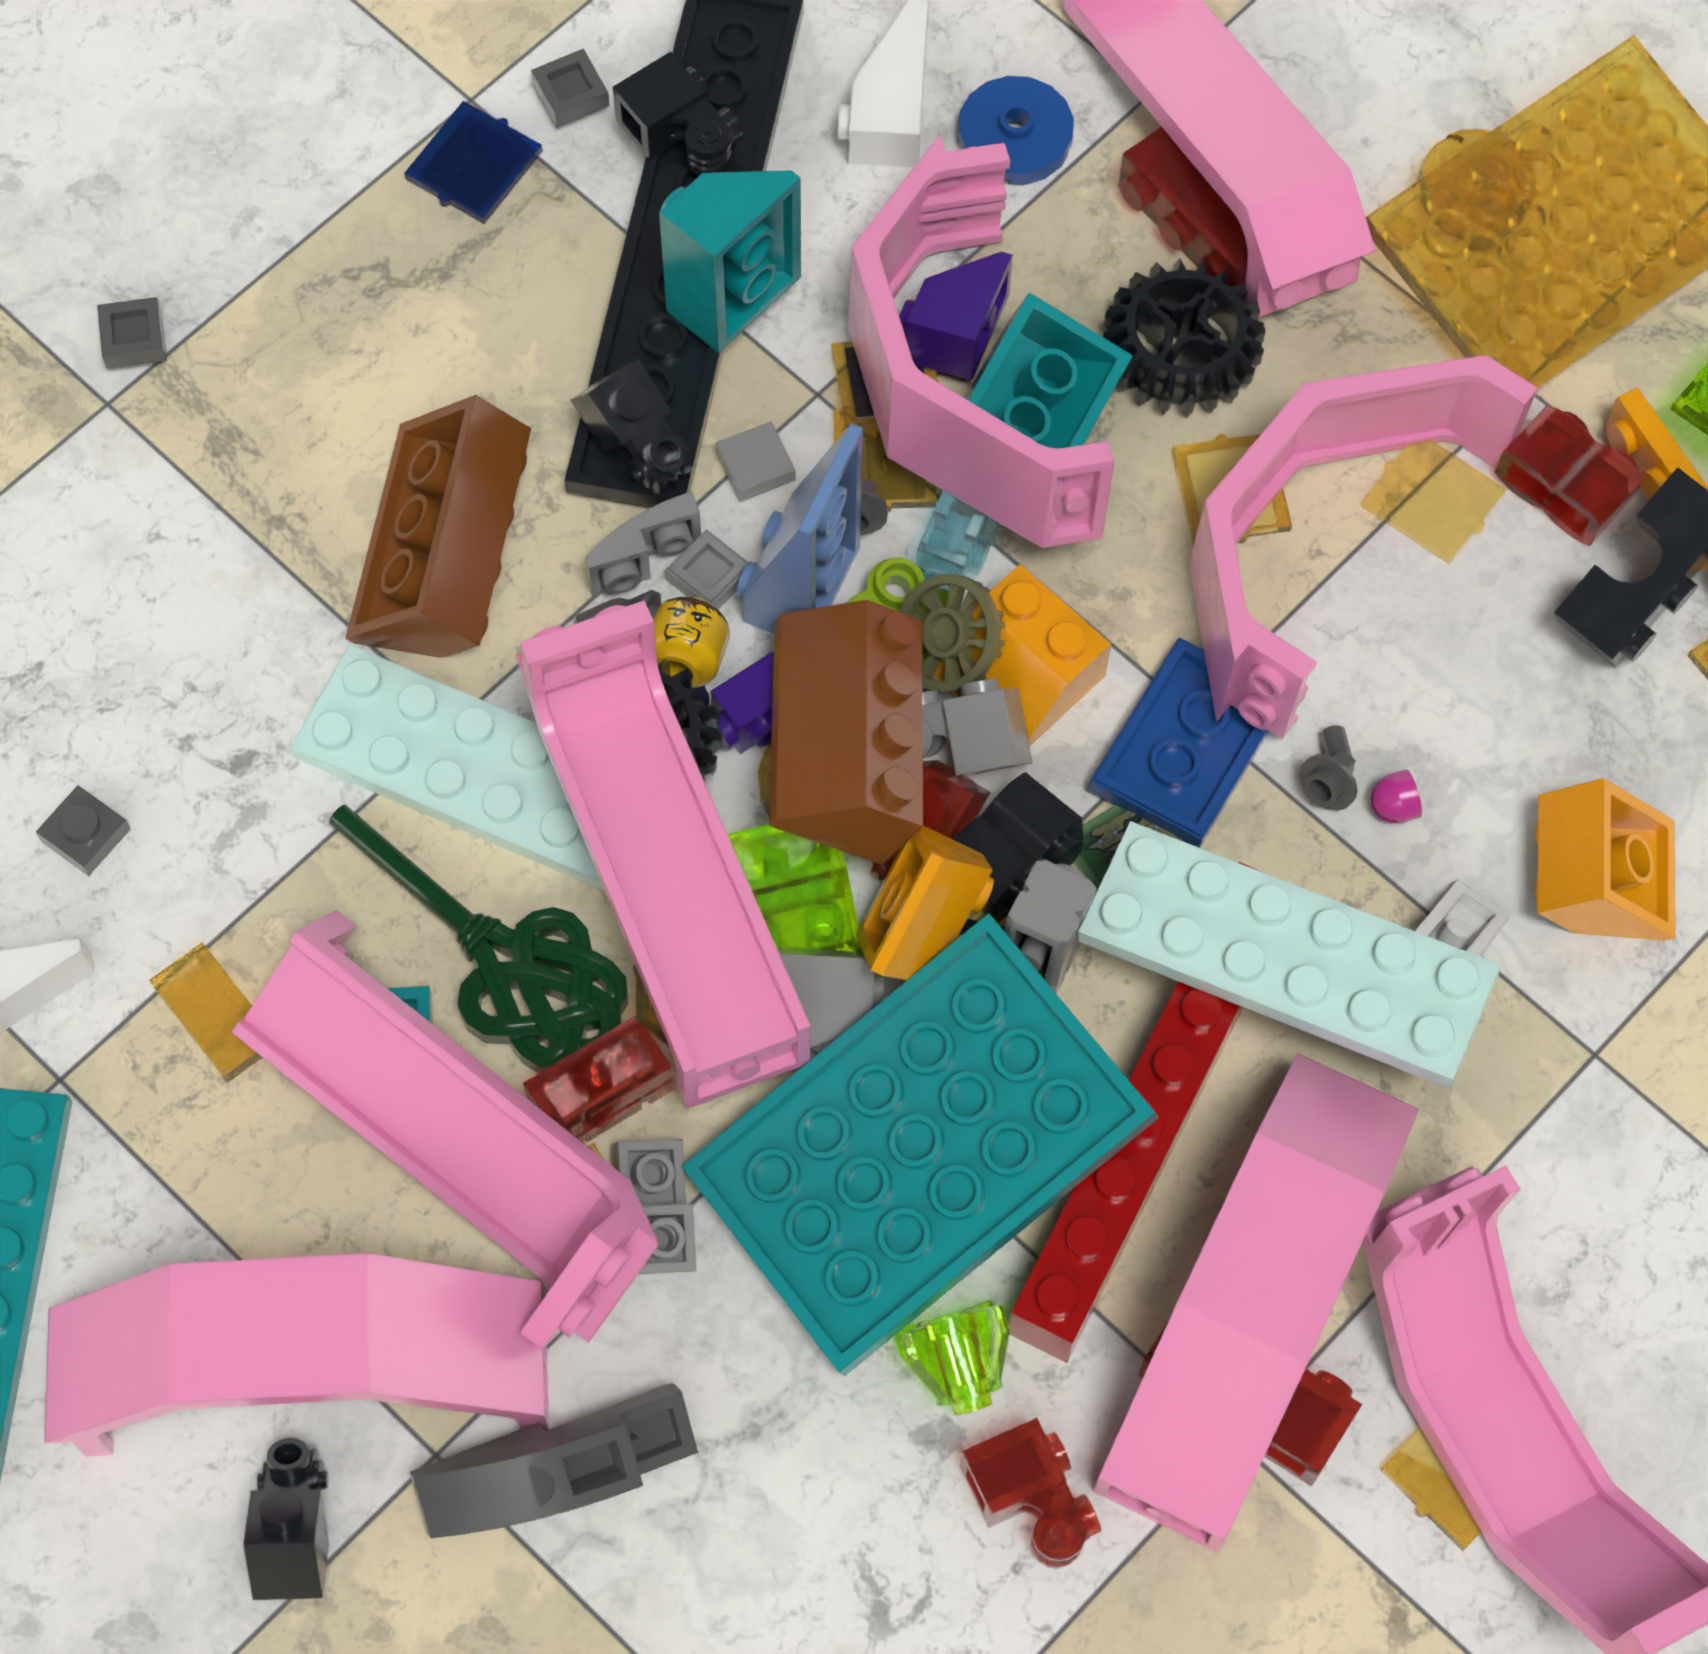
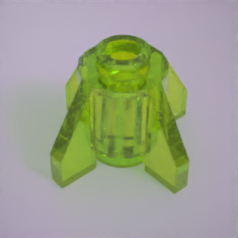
M992 1299L982 1301L962 1309V1311L946 1314L928 1321L908 1324L894 1336L899 1355L934 1395L936 1405H951L954 1415L974 1412L992 1405L993 1401L990 1393L1003 1387L1001 1378L1010 1335V1328L1003 1304L994 1306Z

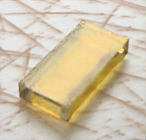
M203 942L149 979L153 989L226 1083H229L263 1058L232 1033L236 1024L245 1018L252 1005Z

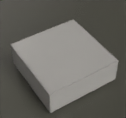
M772 421L716 442V453L740 502L796 481V470Z
M706 529L665 570L666 580L685 596L704 599L719 610L737 591L740 577L748 562Z

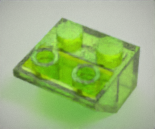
M769 824L727 834L776 947L862 952L856 937L859 925L848 870L842 851L770 827Z

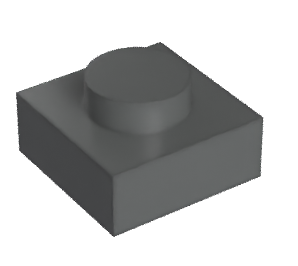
M584 48L531 70L532 84L556 127L610 106L608 91Z
M157 297L97 305L101 351L106 369L167 361L162 310Z
M77 785L39 827L36 834L43 844L87 876H90L131 829L125 818Z

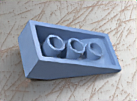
M850 424L793 491L783 513L775 510L771 514L762 536V545L766 547L758 563L752 561L747 563L737 586L736 595L742 597L743 622L774 634L775 619L781 613L833 605L860 549L863 428Z

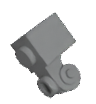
M994 678L960 685L961 697L946 699L940 702L937 690L922 692L923 757L936 755L942 749L946 737L950 740L956 776L974 775L1033 763L1019 689H999L998 679Z

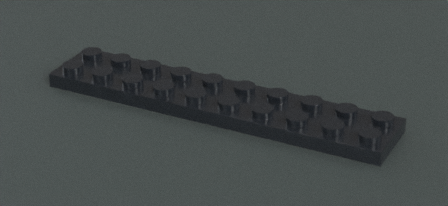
M804 0L685 1L672 53L686 69L693 67L701 75L709 92L707 100L717 111L723 107L730 109L738 119L744 134L743 138L731 147V161L723 172L767 170L803 18ZM686 141L679 142L650 161L647 157L645 159L588 387L619 366L638 359L672 412L663 418L675 436L683 438L686 442L693 469L685 476L679 475L675 483L669 482L666 489L659 494H655L640 483H637L632 477L630 471L633 468L630 459L633 456L623 445L603 451L580 417L564 480L566 492L653 507L668 499L691 492L724 349L717 353L666 310L659 212L664 201L674 190L679 187H688L700 176L692 172L687 165Z

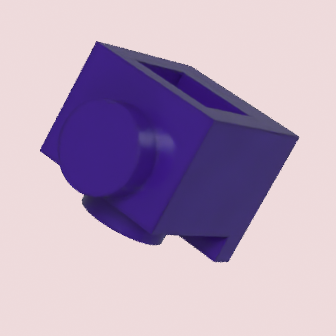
M773 651L710 691L711 706H715L719 713V727L716 729L722 734V746L726 750L735 747L741 755L755 745L765 747L771 744Z

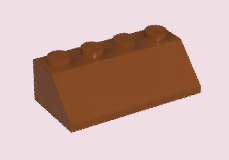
M473 395L400 424L345 639L354 644L439 658L480 646L481 639L488 627L487 612L493 587L501 572L500 558L507 529L514 517L513 503L519 478L527 463L526 449L531 432L530 427L478 395Z
M870 600L781 613L775 619L770 827L882 865L923 827L922 620Z

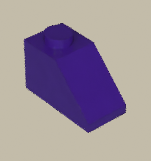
M998 252L925 278L915 301L907 299L899 317L914 364L973 380L1010 295L1013 254Z

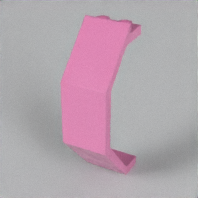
M939 135L852 246L848 330L886 455L889 459L1041 548L1100 539L1103 537L1115 461L1108 441L1060 449L1040 445L925 375L913 362L894 302V298L920 262L930 254L1002 242L1003 237L1000 219L1001 210H1005V200L1007 199L1004 180L1005 171L1010 169L1011 161L1005 143L946 151L941 135Z
M1487 355L1304 383L1205 500L1192 549L1189 569L1216 722L1227 708L1232 705L1239 710L1241 716L1249 724L1261 730L1268 729L1283 739L1297 722L1298 715L1295 714L1297 707L1306 696L1305 693L1309 687L1306 685L1307 678L1317 664L1315 660L1256 622L1250 616L1244 602L1236 544L1290 479L1306 466L1436 442L1458 444L1499 470L1512 454L1538 387Z
M1297 1053L1254 1137L1178 1299L1099 1475L1094 1493L1215 1552H1219L1303 1375L1383 1198L1419 1112L1418 1108Z
M1472 1165L1377 1211L1365 1235L1363 1244L1397 1388L1495 1556L1605 1654H1655L1708 1625V1564L1613 1483L1521 1330L1497 1231V1218L1499 1214L1520 1191V1187L1507 1166L1483 1176L1478 1168L1474 1169Z
M370 1253L167 1264L49 1308L44 1443L73 1442L86 1457L113 1455V1440L106 1432L173 1411L342 1400H373L510 1417L519 1422L521 1429L539 1423L547 1431L549 1430L547 1345L541 1350L520 1333L545 1297L541 1281Z

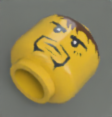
M677 597L665 600L657 607V612L653 618L657 664L665 658L670 664L671 677L688 669L689 674L692 676V688L704 686L712 681L719 671L730 638L728 622L717 608L704 599L698 597Z

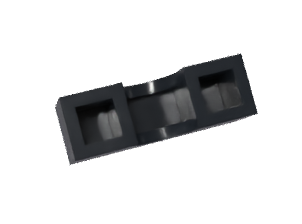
M1678 467L1636 515L1639 527L1653 537L1662 548V559L1655 572L1644 580L1627 583L1612 578L1597 565H1594L1554 612L1558 623L1615 668L1625 657L1634 662L1648 648L1657 635L1650 627L1666 609L1675 614L1682 608L1698 587V584L1691 579L1708 561V490Z

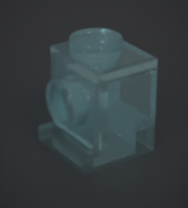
M943 490L917 548L916 565L923 572L924 580L939 574H956L968 577V574L972 573L979 576L988 557L990 547L995 545L999 536L1000 523ZM948 585L938 587L948 592Z

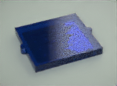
M462 101L404 172L405 180L437 197L440 206L447 207L451 205L485 224L540 156L543 148L542 144L511 128L506 118H499L497 120L471 104Z

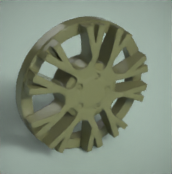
M939 574L919 583L904 600L899 612L922 620V655L926 652L930 653L922 662V687L933 691L937 690L938 692L961 691L960 685L985 680L987 678L985 674L992 666L995 658H1001L1003 652L1000 649L1005 643V640H1000L1001 628H1005V622H1002L1001 619L1004 617L1003 611L997 610L989 594L990 590L982 586V583L962 575ZM948 585V602L945 607H942L936 588ZM965 589H966V590H968V592H967V594H966V596H965V599H964V601H963V603H962V600H963V597H964V593H965ZM920 601L932 611L929 615H926L917 607ZM980 604L985 617L975 621L973 613ZM977 628H987L986 639H975ZM976 646L983 650L977 663L973 661L972 650ZM958 658L960 660L964 676H961L960 666L957 660ZM941 660H944L946 666L944 682L933 679Z

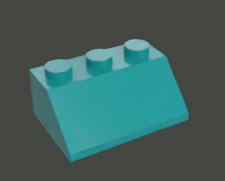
M792 170L702 173L688 187L677 188L664 201L659 212L666 310L717 353H720L801 278V178Z
M1029 292L1008 320L964 398L1045 447L1060 449L1084 445L1133 355Z

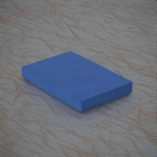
M1178 637L1091 778L1088 791L1125 811L1128 810L1138 815L1137 817L1139 818L1142 817L1181 838L1184 842L1200 848L1270 731L1268 729L1261 730L1249 724L1241 716L1239 710L1232 705L1227 708L1216 722L1204 650Z

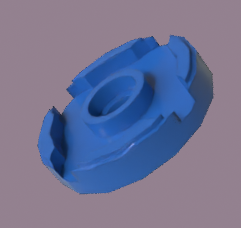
M1005 76L987 81L969 94L960 110L958 143L961 149L1005 143L1011 160L1010 169L1005 171V179H1009V184L1026 185L1046 179L1062 167L1073 142L1074 117L1066 99L1051 85L1032 77ZM1010 123H1020V124H1023L1024 126H1023V127L1016 128V127L1010 126L1009 124H1010Z

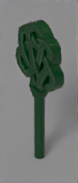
M346 804L336 809L330 817L329 824L457 933L456 940L461 945L462 951L466 954L467 960L473 962L476 966V969L461 983L458 999L459 1012L468 1032L485 1043L509 1044L521 1062L540 1075H560L573 1065L576 1067L598 1066L615 1057L622 1042L621 1015L628 1005L627 979L613 961L592 950L588 928L574 913L556 907L532 911L516 924L515 930L502 924L498 918H492L488 915L484 916L482 913L473 914ZM555 935L564 938L566 942L552 940L544 937ZM494 950L504 956L511 957L513 961L499 962ZM559 970L571 972V975ZM596 982L601 985L605 991L593 985V983ZM519 989L529 1015L521 1016L511 990ZM487 994H489L497 1016H490L481 1009L482 999ZM545 995L564 1001L568 1005L566 1008L553 1011ZM600 1029L597 1036L585 1039L587 1031ZM545 1042L549 1048H545L539 1043Z

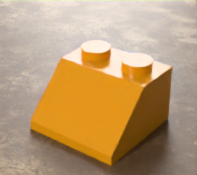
M1019 564L989 592L997 610L1003 611L1004 617L1001 619L1002 622H1005V628H1001L1000 640H1005V643L1000 649L1003 652L1001 658H995L992 666L985 674L987 677L985 680L997 678L999 689H1019L1029 745L1031 746L1106 676L1111 643L1025 567ZM980 604L973 613L975 621L985 617ZM977 628L975 639H986L987 628ZM977 646L972 650V657L975 663L978 662L983 652ZM958 658L957 660L960 666L961 676H964L960 660ZM944 660L940 661L933 676V679L944 682L946 666ZM961 691L949 692L954 698L962 696Z
M1605 778L1539 794L1538 821L1535 825V839L1538 845L1537 880L1534 885V896L1537 903V914L1576 934L1661 941L1674 939L1675 820Z
M925 826L921 827L901 847L856 933L857 940L871 971L886 977L908 980L961 936L959 933L971 912L978 914L983 909L993 889L994 879L989 877L993 869L982 853Z

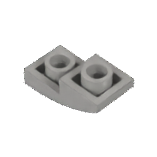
M692 491L668 499L634 516L596 545L585 557L588 585L592 596L605 592L620 594L634 589L641 581L651 579L649 556L658 553L661 555L680 553L687 549L701 535L700 511Z
M683 1139L618 1141L612 1143L613 1167L631 1181L659 1242V1245L638 1274L696 1271L693 1204H686L684 1170L681 1167L684 1165Z

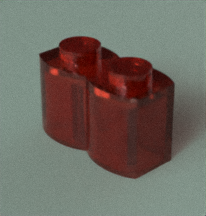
M1546 405L1503 451L1494 471L1500 481L1514 494L1529 504L1541 508L1561 530L1589 546L1593 544L1632 501L1644 480L1643 475L1637 469L1636 463L1626 452L1618 448H1610L1605 444L1595 441L1582 419L1571 412L1561 411L1550 405Z

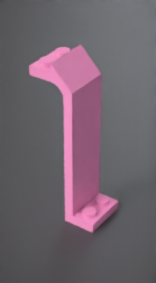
M1064 0L1063 10L1237 217L1243 229L1248 249L1245 281L1246 290L1248 291L1246 301L1258 302L1260 309L1259 317L1280 309H1287L1296 303L1331 290L1340 289L1347 284L1357 281L1360 258L1376 252L1351 169L1202 0Z
M645 600L629 606L615 605L608 607L596 614L594 618L567 627H548L535 634L531 639L520 642L521 652L516 654V658L542 741L675 1059L676 1084L686 1109L804 1066L810 1061L811 1025L667 697L657 664L654 621Z
M335 910L297 930L289 941L291 945L245 1018L236 1024L232 1033L541 1280L548 1293L520 1333L541 1350L560 1332H563L569 1338L577 1333L589 1343L659 1245L631 1181L349 959L350 952L344 948V945L355 930L356 925L343 914Z

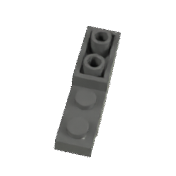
M674 1383L547 1431L539 1423L420 1467L409 1473L427 1534L430 1538H439L499 1529L530 1522L609 1499L642 1487V1474L698 1453L682 1391Z

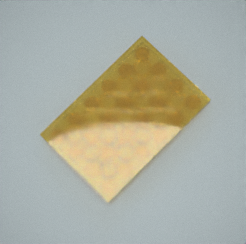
M1632 35L1367 215L1366 220L1372 240L1465 358L1487 355L1540 390L1708 271V126L1637 37Z

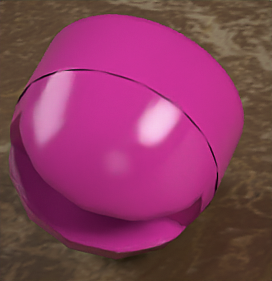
M1407 769L1384 776L1378 781L1371 793L1372 809L1379 818L1386 822L1404 823L1422 817L1419 792L1411 773Z

